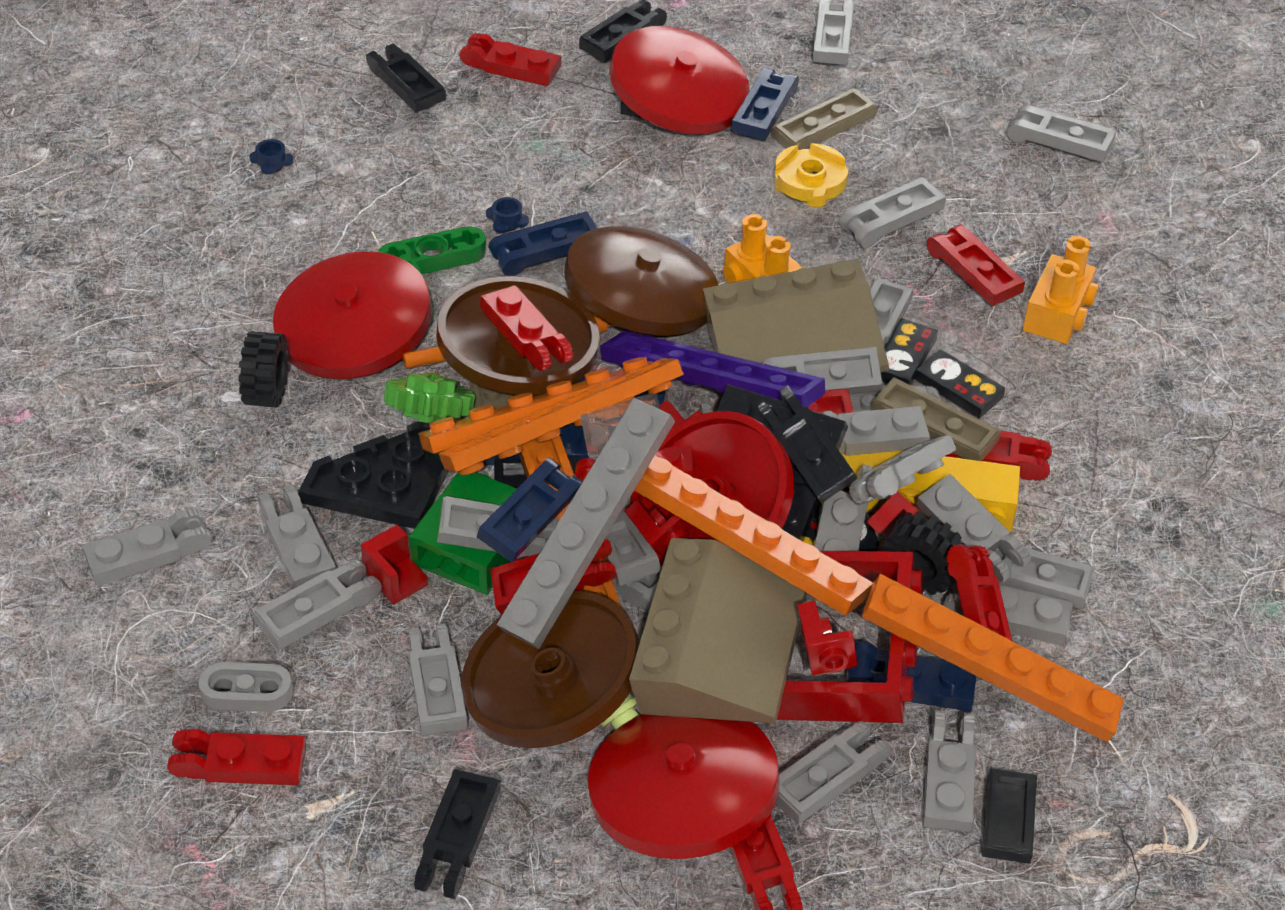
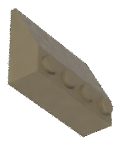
M859 258L703 288L707 327L714 351L717 353L762 363L765 359L772 357L877 347L880 372L889 371V363L869 285Z
M671 538L629 677L640 714L776 723L800 625L797 604L805 603L807 593L722 542L707 539Z

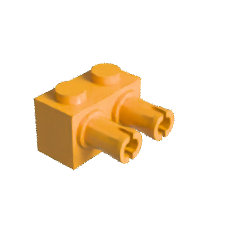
M750 214L742 220V241L727 247L725 250L723 274L727 283L755 279L760 276L796 271L802 267L789 256L791 250L790 242H786V238L782 236L769 237L766 234L767 221L763 220V217L758 214Z
M1082 236L1070 237L1066 244L1064 257L1051 254L1028 302L1023 331L1065 344H1069L1074 330L1082 331L1088 314V309L1085 306L1093 307L1099 290V284L1093 283L1097 267L1087 264L1091 245L1087 238Z

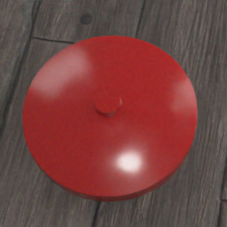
M650 26L628 33L616 45L609 65L612 86L620 99L632 111L657 126L680 133L709 134L730 127L733 118L750 91L747 75L731 53L701 34L678 27Z
M372 251L345 253L325 259L309 267L286 287L275 306L273 330L274 333L286 336L285 340L288 343L287 351L289 352L287 360L301 371L327 379L358 378L392 366L403 359V353L411 352L419 344L428 330L431 321L432 302L423 276L413 265L404 259L387 253Z
M715 411L692 417L669 431L658 451L667 447L691 445L695 457L696 479L702 480L708 487L730 500L741 503L744 508L766 521L773 522L781 529L783 528L792 505L794 473L786 450L766 426L745 414L731 411ZM643 495L631 496L630 505L637 499L649 510L657 506L668 519L674 515ZM702 530L701 534L695 538L718 541ZM653 548L659 558L660 565L663 567L665 557Z
M642 714L626 722L605 739L595 753L588 772L590 802L595 818L602 829L616 842L630 850L647 856L665 859H689L707 856L726 850L743 841L754 833L768 818L775 806L780 786L778 761L774 747L763 731L749 721Z

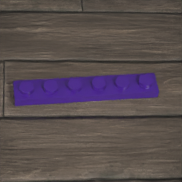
M626 330L600 345L601 360L618 364L621 368H623V362L638 357H646L647 361L651 362L662 358L678 359L684 375L675 379L683 380L688 385H702L714 388L720 393H724L727 384L783 401L780 390L788 385L804 408L809 407V405L826 394L825 378Z

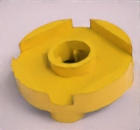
M811 143L810 149L798 150L799 145H794L783 150L778 155L775 163L774 187L778 192L784 193L791 198L805 201L810 207L818 208L826 205L827 200L837 197L845 190L848 181V168L845 166L846 159L837 150L826 145Z

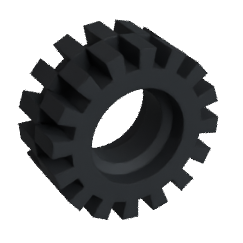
M255 331L247 333V337L244 339V347L241 350L242 361L239 362V368H241V374H239V382H241L239 394H242L241 401L244 402V405L279 407V404L281 405L282 396L285 394L284 385H287L286 371H288L289 366L287 364L289 352L287 351L288 343L285 340V335Z
M917 512L915 517L912 513H907L903 518L900 517L883 542L881 551L913 552L915 570L923 571V592L926 588L929 595H936L938 590L943 593L955 580L948 572L947 566L949 564L946 562L947 551L953 545L966 546V544L959 543L962 537L958 532L953 534L949 532L952 528L947 522L943 526L938 524L939 517L931 515L930 519L927 520L925 513Z

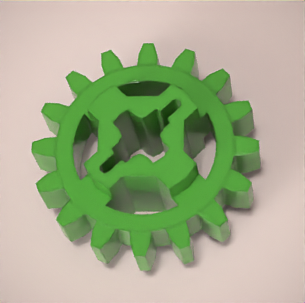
M408 373L407 379H389V382H386L384 402H386L385 405L394 406L396 410H403V416L415 418L419 422L431 423L447 417H468L469 411L474 407L475 394L472 390L464 389V386H456V379L446 378L437 373Z

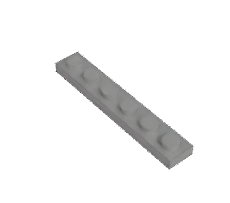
M633 398L498 621L497 626L502 631L537 649L541 647L675 423L671 414Z

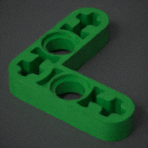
M467 226L391 242L379 248L378 252L404 259L422 275L480 261L486 254L485 233L481 229ZM428 250H438L441 252L436 256L423 254ZM432 304V316H431V321H430L429 326L432 324V322H433V320H434V317H433V304Z

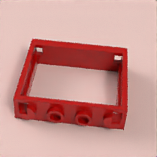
M820 551L838 563L854 569L860 576L872 583L882 574L923 595V571L915 570L913 552ZM891 633L886 683L786 681L777 720L903 723L905 702H911L914 699V680L912 676H908V668H916L917 645Z

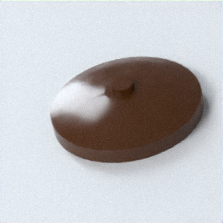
M603 227L582 234L570 246L564 266L566 283L572 294L582 305L611 324L649 335H680L702 327L707 323L703 288L718 286V281L711 268L691 249L662 234L634 227Z
M499 276L474 281L452 293L440 309L436 338L443 358L456 372L469 381L497 392L515 395L523 393L539 395L548 393L546 387L557 382L571 381V385H573L591 370L597 357L600 333L596 319L591 311L568 291L537 279ZM516 285L553 328L566 337V340L571 344V348H573L572 360L560 364L551 355L550 368L538 371L535 365L533 366L525 356L522 357L482 312L480 307L481 296Z
M573 591L539 649L502 631L497 626L501 618L499 617L483 632L472 647L463 667L461 677L465 706L477 726L487 736L512 747H550L571 741L588 733L608 719L621 706L632 690L629 677L640 640L631 620L615 602L595 593Z

